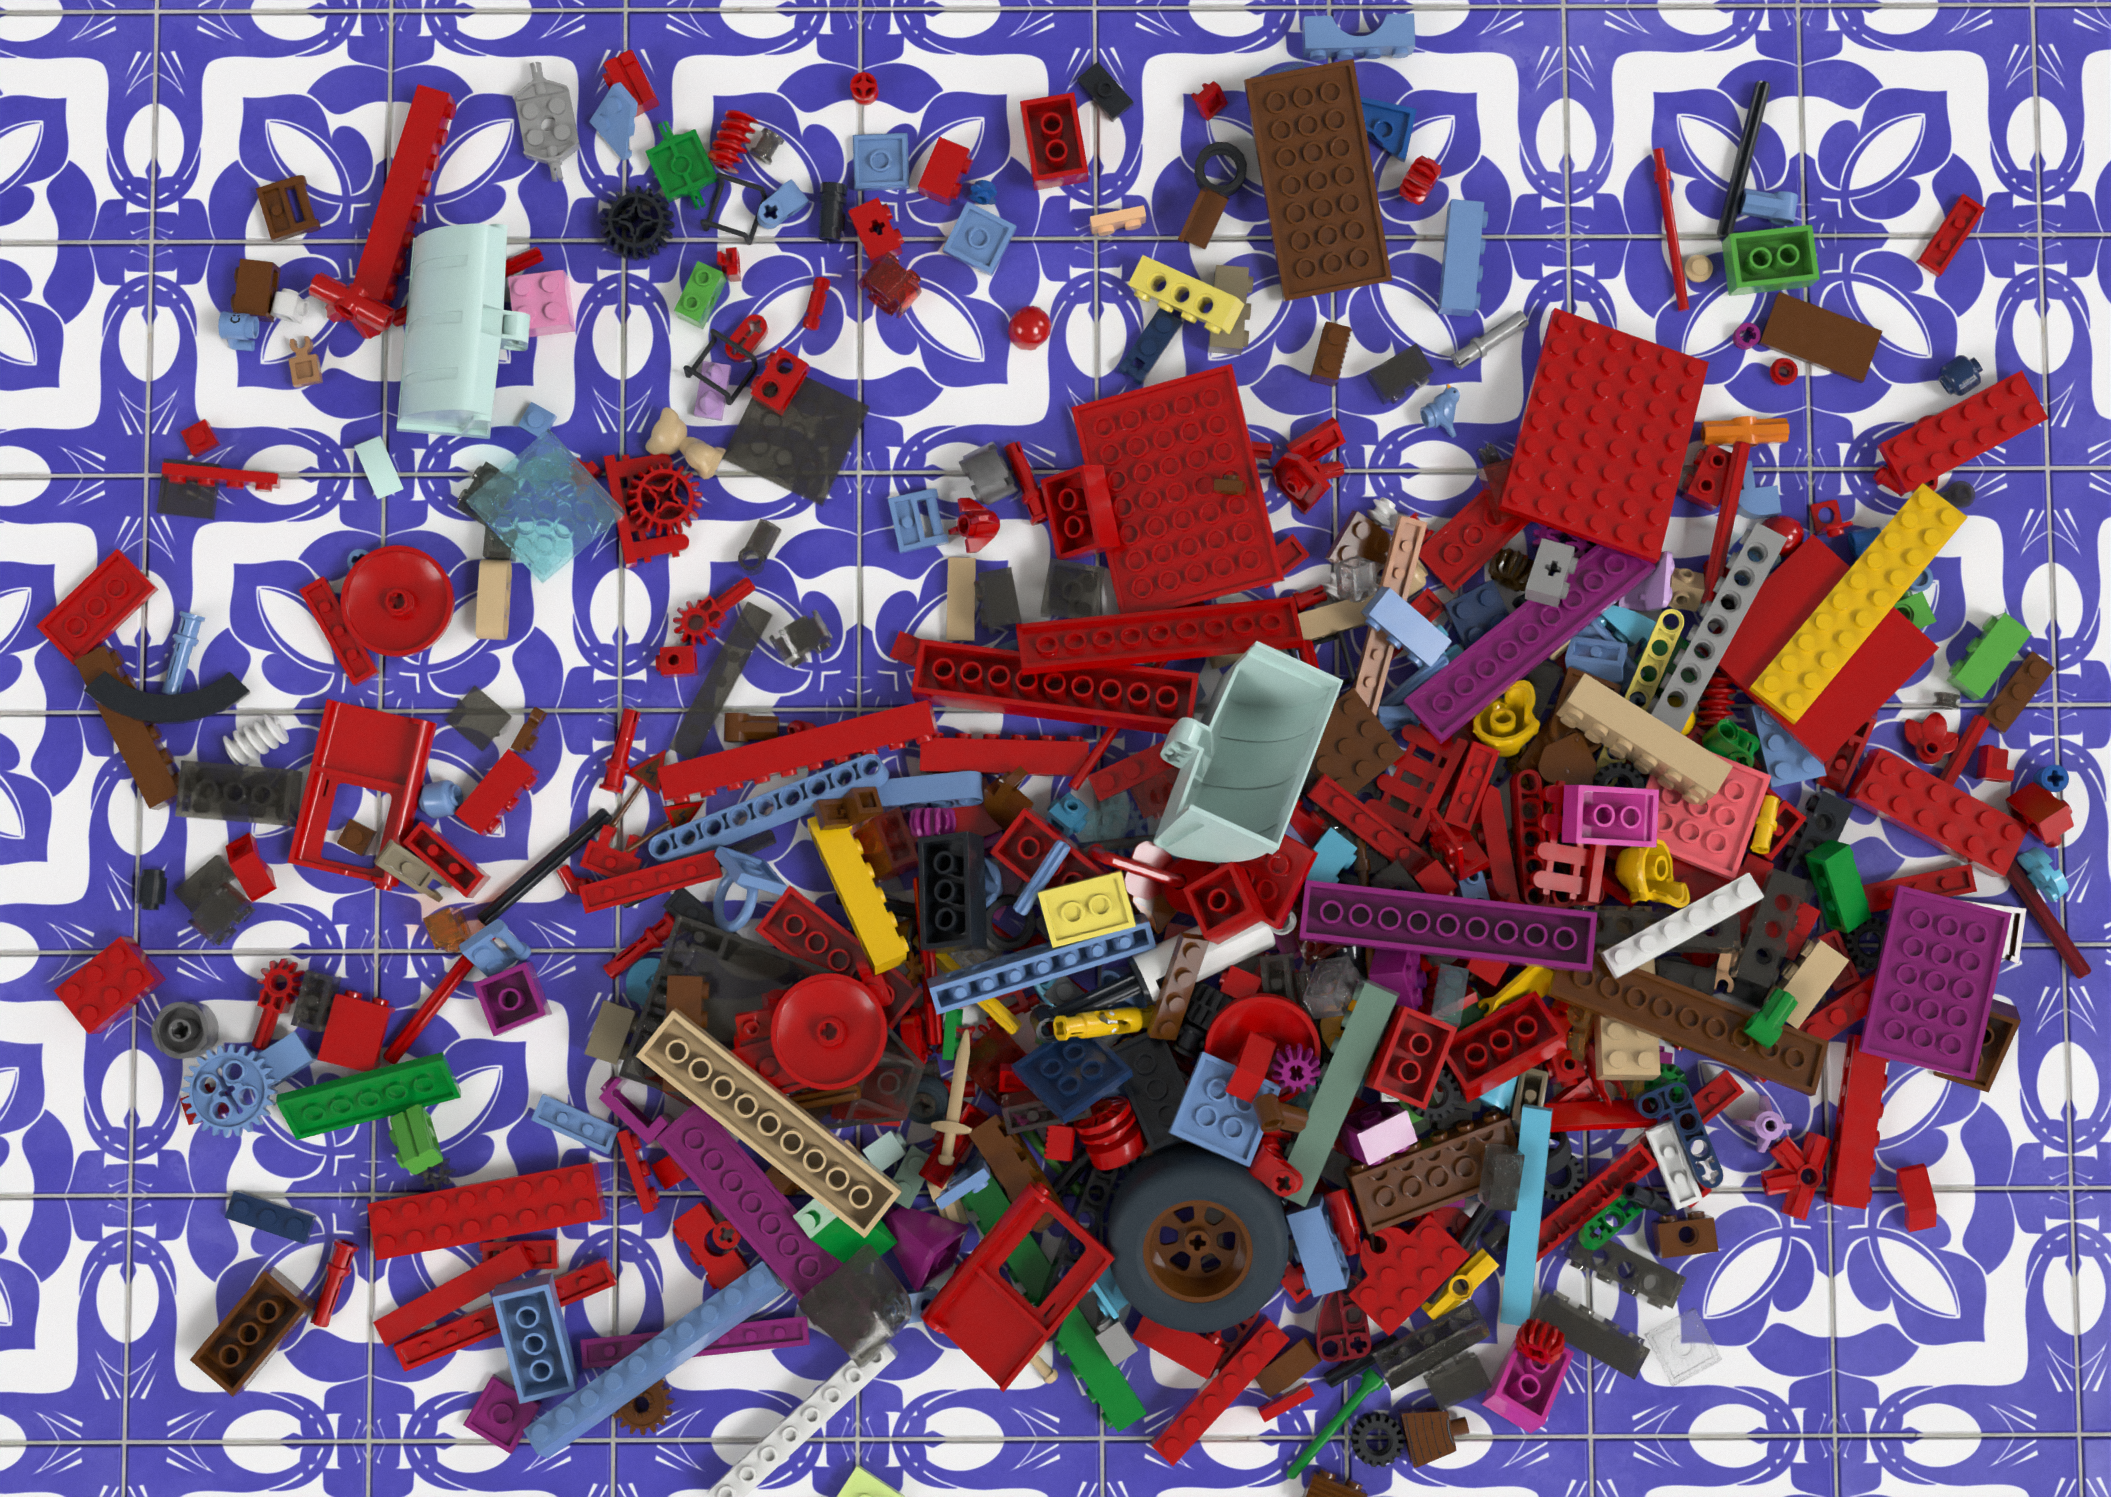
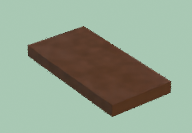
M1778 292L1758 345L1858 383H1863L1883 331Z

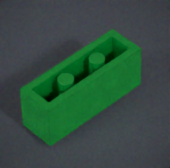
M1829 839L1805 855L1827 927L1848 934L1872 916L1850 845Z

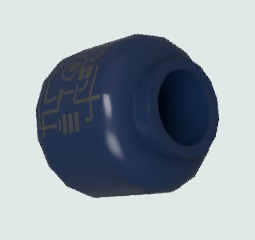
M1958 355L1941 367V376L1938 377V380L1949 395L1963 396L1981 383L1979 373L1983 369L1974 357L1969 360L1964 355Z

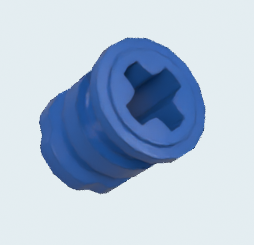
M2053 764L2039 769L2033 776V782L2041 788L2056 793L2067 787L2069 775L2064 767ZM2047 776L2053 777L2054 781L2048 782Z

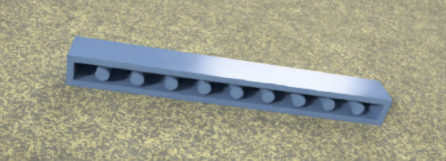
M760 1262L523 1429L536 1454L549 1459L781 1295L786 1290L776 1274L765 1262Z

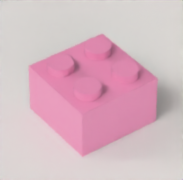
M564 270L508 277L512 311L527 313L531 316L529 337L575 332L570 282Z

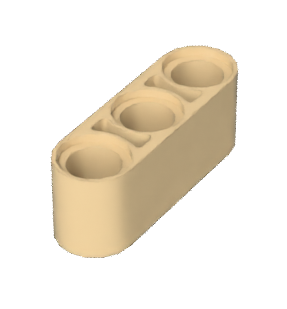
M481 559L476 610L477 639H507L512 579L510 560Z

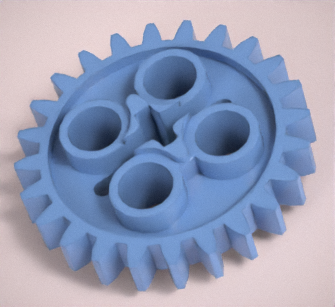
M230 1044L228 1051H226L223 1045L218 1046L217 1054L212 1049L206 1050L208 1059L198 1056L196 1059L200 1066H189L188 1068L194 1074L193 1076H185L183 1078L190 1083V1087L181 1089V1091L189 1093V1097L182 1100V1103H191L192 1105L186 1111V1114L196 1113L197 1116L194 1118L193 1123L196 1124L203 1121L202 1131H207L213 1127V1136L219 1135L221 1130H223L224 1138L230 1137L232 1129L236 1136H242L243 1127L247 1132L254 1131L252 1123L262 1125L263 1121L260 1116L271 1115L270 1111L266 1109L267 1105H276V1102L270 1099V1095L277 1094L278 1090L271 1089L270 1085L277 1082V1079L268 1077V1074L274 1069L263 1068L267 1059L262 1058L257 1061L258 1051H252L247 1055V1046H242L238 1052L235 1044ZM235 1063L239 1064L242 1068V1075L238 1079L233 1078L230 1072L231 1067ZM218 1068L222 1069L224 1079L218 1074ZM209 1077L216 1081V1089L212 1093L205 1089V1081ZM228 1086H234L235 1090L232 1092V1095L226 1096L225 1091L228 1090ZM247 1089H251L255 1093V1100L251 1105L246 1103L243 1098L244 1092ZM222 1102L229 1106V1114L226 1118H222L218 1114V1106ZM237 1104H238V1105L242 1108V1110H243V1112H242L241 1114L237 1111V1110H238Z

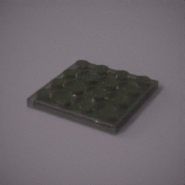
M780 365L778 372L781 374H787L791 371V369ZM806 377L782 416L751 398L722 459L823 507L865 421L870 406ZM776 386L767 387L764 391V396L768 398L774 397L778 392V388Z

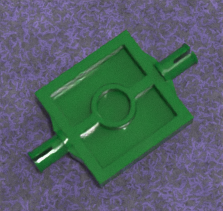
M664 121L667 132H665L662 123L657 125L664 140L657 146L646 150L647 157L668 203L681 197L690 196L695 210H700L696 199L699 200L702 208L706 206L700 191L704 187L718 181L716 173L696 129L684 134L674 135L669 122Z

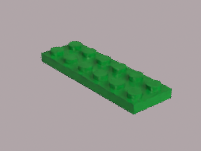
M440 1052L281 1093L276 1097V1104L296 1140L406 1112L407 1109L417 1104L427 1107L461 1098V1089L444 1053Z

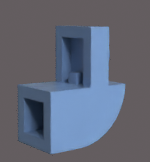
M1747 461L1736 513L1748 519H1764L1777 516L1782 513L1778 485L1756 488L1752 461Z

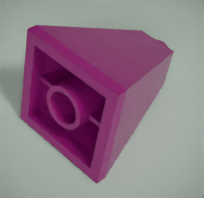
M904 1206L897 1210L895 1208L890 1209L883 1218V1221L886 1223L885 1226L897 1240L892 1249L911 1285L917 1292L953 1267L969 1229L965 1224L913 1208L907 1209Z

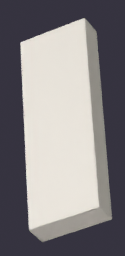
M1669 1119L1644 1129L1655 1160L1659 1164V1170L1674 1208L1678 1210L1703 1200L1672 1120Z

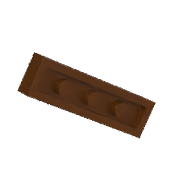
M1179 933L1146 1031L1150 1038L1176 1041L1209 941L1204 939L1203 935Z

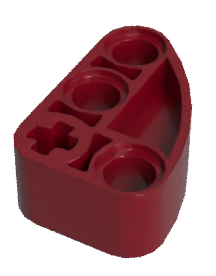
M1350 1272L1349 1279L1354 1280L1356 1286L1360 1280L1355 1274ZM1342 1290L1325 1294L1318 1308L1314 1329L1315 1349L1318 1355L1324 1361L1336 1362L1362 1358L1370 1352L1371 1338L1367 1314L1348 1296V1293H1344ZM1352 1307L1358 1308L1360 1311L1359 1318L1353 1322L1346 1320L1345 1317L1347 1310ZM1358 1336L1361 1341H1364V1344H1360V1349L1356 1350L1353 1345H1350V1342H1354V1337ZM1328 1340L1336 1342V1349L1331 1354L1322 1352V1345Z

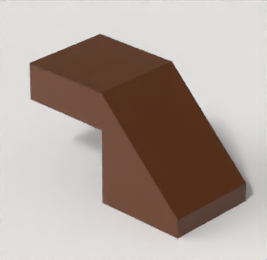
M876 786L851 788L843 798L817 800L813 804L820 831L845 829L884 812Z
M1304 1337L1286 1347L1254 1379L1268 1398L1291 1386L1319 1364L1322 1359L1307 1338Z

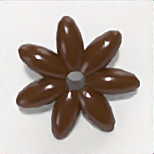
M910 951L908 954L909 961L905 962L906 968L910 970L907 973L906 979L911 980L913 988H917V983L922 984L921 975L925 974L926 968L924 963H919V954L914 956L913 952Z

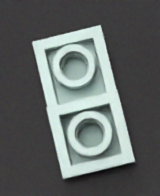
M381 436L354 445L377 499L404 489Z

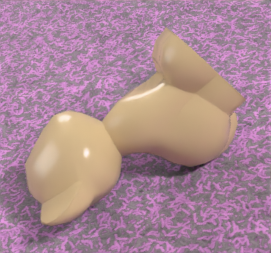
M668 407L663 408L660 419L652 429L651 438L645 445L646 450L654 455L661 453L671 455L680 450L685 456L687 463L704 480L713 477L726 452V449L722 447L713 448L701 439L687 437V426L679 419L678 414Z

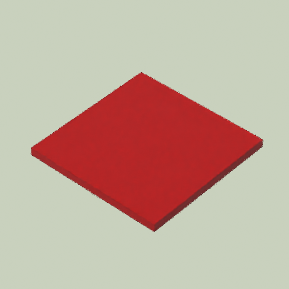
M1812 534L1763 582L1717 668L1823 765L1939 647L1893 606L1794 725L1752 693L1749 688L1851 568ZM1718 626V627L1712 632V634H1720V633H1721V628H1720V626ZM1702 647L1697 648L1706 658L1708 657L1706 649Z

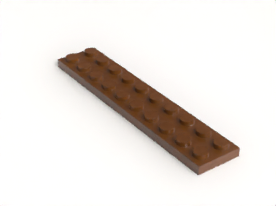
M1595 951L1593 954L1592 971L1588 973L1554 969L1547 993L1549 997L1805 1095H1816L1829 1045L1827 1040L1783 1024L1781 1027L1783 1032L1773 1046L1766 1049L1743 1031L1748 1020L1755 1014L1754 1012L1639 968L1615 980L1601 954Z

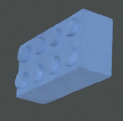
M552 1272L496 1285L492 1300L519 1404L576 1391L579 1376Z

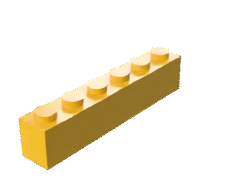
M816 816L807 819L810 836L874 975L904 964L906 962V952L909 951L908 944L904 936L899 937L895 927H898L896 918L892 911L887 912L883 904L886 902L884 892L880 886L875 887L872 880L875 878L874 871L870 863H864L861 857L864 851L859 839H853L850 833L852 826L845 829L820 831Z

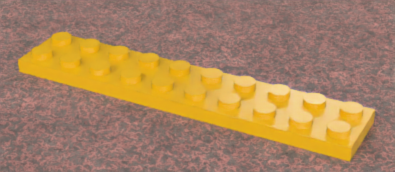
M1922 483L1749 690L1794 725L1968 517Z

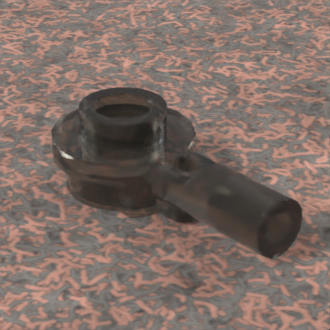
M1957 481L1950 485L1945 492L1937 493L1955 508L1959 509L1970 506L1975 499L1974 488L1965 481Z

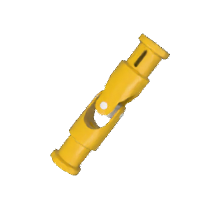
M1148 1005L1147 1008L1140 1009L1133 1006L1076 1014L1074 1017L1056 1016L1053 1022L1054 1035L1059 1041L1068 1040L1069 1037L1077 1036L1085 1039L1138 1032L1142 1028H1148L1155 1005Z

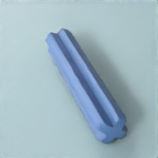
M1442 653L1432 667L1423 666L1384 697L1379 703L1380 706H1399L1404 702L1405 698L1450 663L1447 656Z
M1062 840L1055 842L1014 904L1013 909L1023 916L1028 914L1038 899V891L1044 890L1070 851L1071 847Z

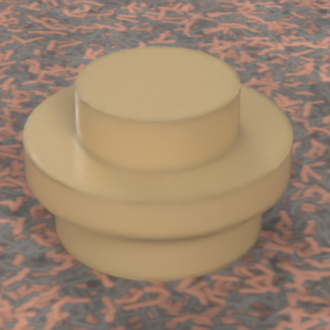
M1694 255L1687 260L1684 270L1686 276L1691 281L1700 283L1706 281L1711 276L1713 265L1708 257Z

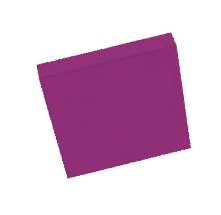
M493 1374L463 1426L512 1454L525 1434L523 1429L530 1425L542 1402L534 1400L519 1404L515 1386Z

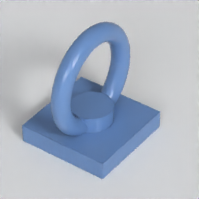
M722 846L718 847L714 856L727 870V873L720 881L714 896L713 916L715 923L722 931L731 933L740 930L749 921L756 906L758 889L782 896L787 885L765 859ZM735 882L742 888L747 889L746 900L740 914L733 921H728L724 914V902L730 886Z

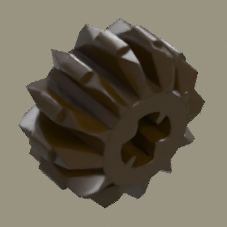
M1511 548L1500 549L1492 558L1488 572L1491 575V579L1497 581L1498 585H1502L1506 589H1512L1515 592H1519V590L1525 591L1534 560L1529 559L1528 555L1522 554L1519 550L1514 551Z

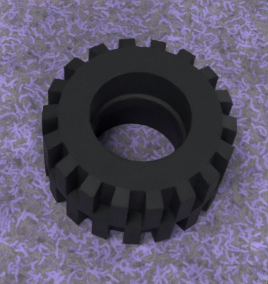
M1198 981L1193 988L1184 1018L1208 1031L1211 1022L1219 1011L1234 1001V999L1206 983Z

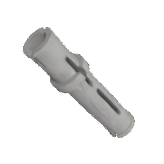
M1518 310L1511 317L1479 338H1472L1470 344L1451 355L1454 365L1459 370H1462L1475 359L1485 357L1489 350L1519 330L1527 327L1529 322L1526 320L1525 314Z

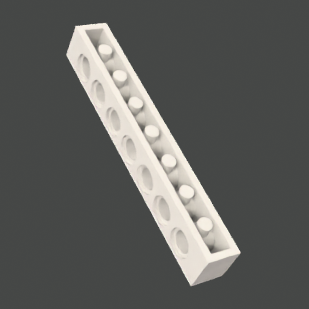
M879 1331L714 1483L707 1494L710 1497H746L897 1357L898 1351Z

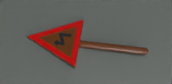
M666 749L626 772L640 783L611 822V827H616L644 786L659 795L661 784L657 768L664 766Z
M704 800L663 806L662 808L668 821L627 847L626 853L632 852L670 825L674 829L691 822L704 803Z

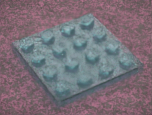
M549 428L465 500L542 584L625 514V511Z

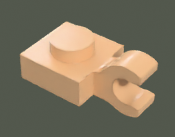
M1723 941L1717 972L1712 980V989H1717V984L1720 980L1728 982V993H1731L1734 989V982L1729 973L1731 967L1736 968L1740 952L1735 950L1736 945L1734 943Z

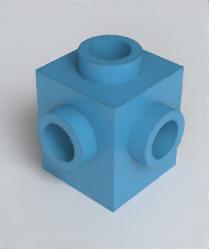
M1068 792L1061 800L1057 797L1047 808L1048 814L1045 819L1069 838L1073 833L1078 835L1087 825L1088 821L1085 818L1090 809L1080 799Z

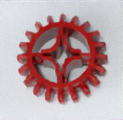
M660 461L657 463V470L655 471L651 464L647 465L648 475L639 470L637 475L641 481L632 479L631 485L636 489L627 490V495L633 497V499L627 500V506L636 507L630 511V516L636 517L640 515L636 524L641 526L645 522L648 523L645 528L647 533L652 530V527L657 528L656 536H661L662 529H666L667 536L671 537L672 528L674 527L679 534L683 533L681 524L683 523L686 527L690 528L692 522L688 517L698 519L699 514L693 509L698 510L702 508V503L696 501L702 498V492L694 491L699 487V482L689 483L693 478V474L689 472L683 476L684 467L682 465L678 467L677 471H674L673 462H669L668 469H663V463ZM669 479L668 483L663 487H656L654 485L650 487L648 485L655 480ZM678 484L682 486L687 494V506L682 504V500L678 499L674 493ZM670 490L669 501L662 504L659 509L660 498L657 497H664ZM642 492L647 494L648 498L655 504L652 514H649L642 504ZM666 511H673L675 513L679 511L682 513L673 519H659Z

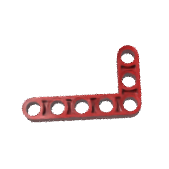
M1531 769L1515 773L1510 778L1509 790L1515 877L1520 901L1526 905L1552 908L1583 907L1599 904L1605 894L1602 885L1599 902L1594 903L1566 898L1567 892H1565V899L1560 902L1556 898L1555 890H1550L1549 895L1540 894V888L1534 887L1530 883L1531 874L1526 869L1528 861H1533L1536 870L1542 871L1545 861L1537 858L1534 854L1535 845L1539 842H1546L1545 831L1538 826V819L1544 814L1542 780L1538 772ZM1522 776H1526L1530 780V788L1528 790L1521 786ZM1525 804L1532 808V816L1530 818L1525 817L1522 810ZM1527 832L1531 833L1534 837V843L1531 847L1524 840ZM1530 889H1534L1538 894V899L1535 903H1532L1528 898Z

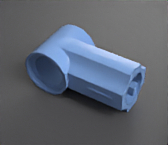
M1745 189L1740 203V214L1769 219V222L1775 225L1790 226L1795 221L1798 195L1786 191L1772 194Z

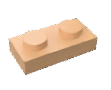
M1144 205L1090 216L1091 233H1098L1099 236L1110 235L1115 232L1114 230L1120 228L1135 230L1146 222Z

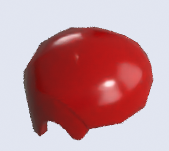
M1025 306L1016 311L1009 322L1008 335L1011 342L1019 349L1032 351L1036 350L1037 347L1048 339L1052 324L1048 314L1040 307Z
M1774 516L1764 520L1761 524L1787 537L1777 557H1788L1803 544V527H1801V524L1796 519L1790 516Z

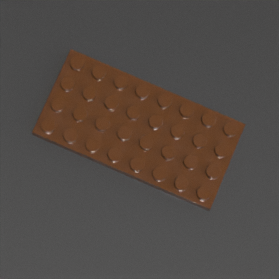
M1354 59L1245 79V92L1283 302L1392 281Z

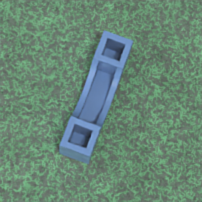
M1414 13L1387 14L1380 28L1366 36H1353L1345 33L1337 26L1332 16H1304L1302 23L1303 58L1310 57L1313 61L1324 60L1326 57L1349 60L1354 56L1377 59L1382 55H1392L1393 58L1397 59L1406 58L1408 55H1412L1415 48Z

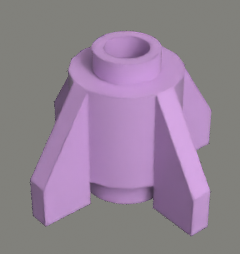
M1760 1095V1110L1755 1111L1749 1120L1733 1118V1124L1749 1126L1751 1133L1757 1137L1756 1152L1765 1153L1771 1140L1778 1138L1783 1130L1792 1129V1124L1783 1123L1780 1115L1773 1112L1769 1097ZM1767 1121L1769 1122V1127H1765Z

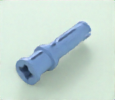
M180 611L179 615L182 618L178 632L173 635V641H176L165 683L161 690L162 693L169 695L180 694L193 646L196 647L199 643L197 636L201 622H205V617Z

